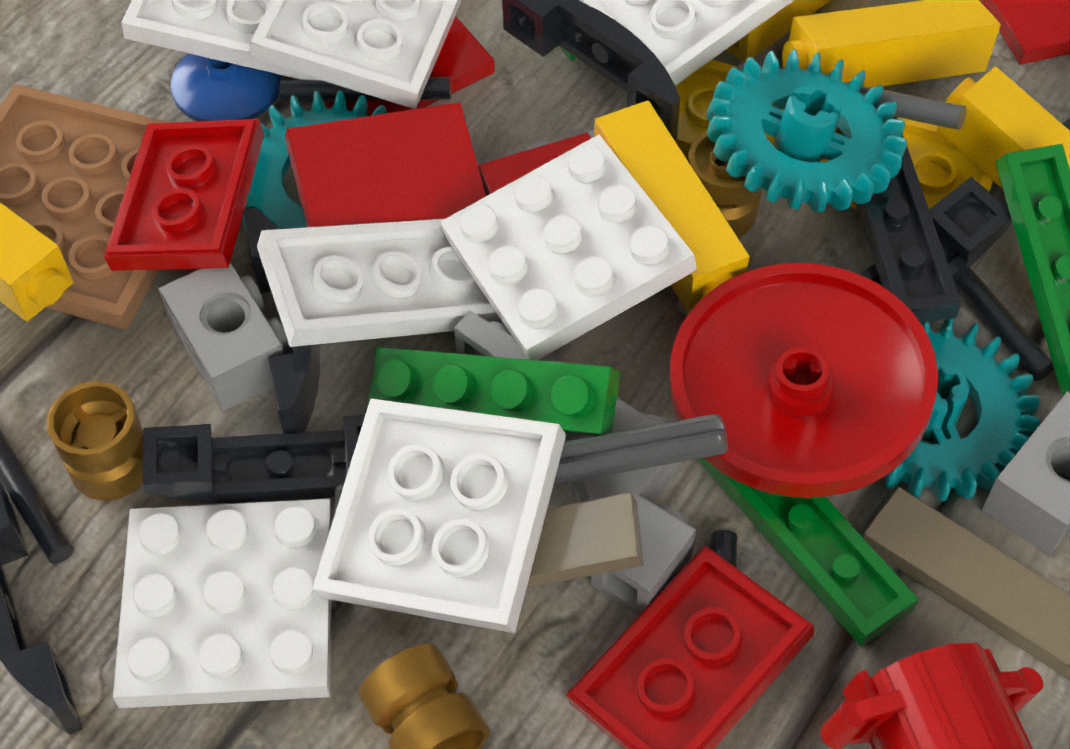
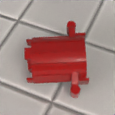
M949 643L914 653L886 668H882L871 677H869L867 670L859 671L842 690L846 701L823 724L820 734L823 742L833 749H841L847 744L870 743L872 749H1033L1016 713L1041 692L1044 683L1040 674L1029 667H1023L1018 671L1001 672L990 648L983 649L979 643Z

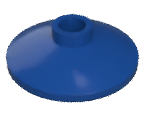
M187 54L178 63L172 74L171 92L177 107L186 116L195 121L254 119L268 110L278 98L282 75L194 54Z

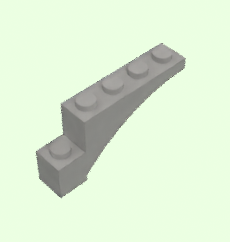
M469 310L454 327L456 354L527 359L506 326L499 322H488ZM552 353L539 359V361L563 362ZM617 395L612 433L667 423L656 415L641 413L621 401ZM565 433V442L593 436ZM679 462L569 482L578 503L629 492L638 503L644 566L592 575L590 585L638 616L684 568L692 557L696 529L689 526L686 519L672 507L664 504H658L657 506L653 504L677 473Z

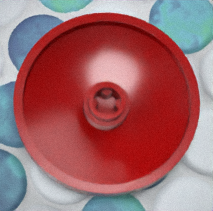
M786 263L757 268L737 275L714 288L686 316L674 340L670 359V392L677 420L718 414L725 423L728 450L724 454L705 457V459L719 471L742 484L771 494L788 497L810 498L843 494L874 483L892 472L906 460L921 441L930 422L938 386V368L931 341L915 314L899 298L878 283L864 276L837 267L812 263Z

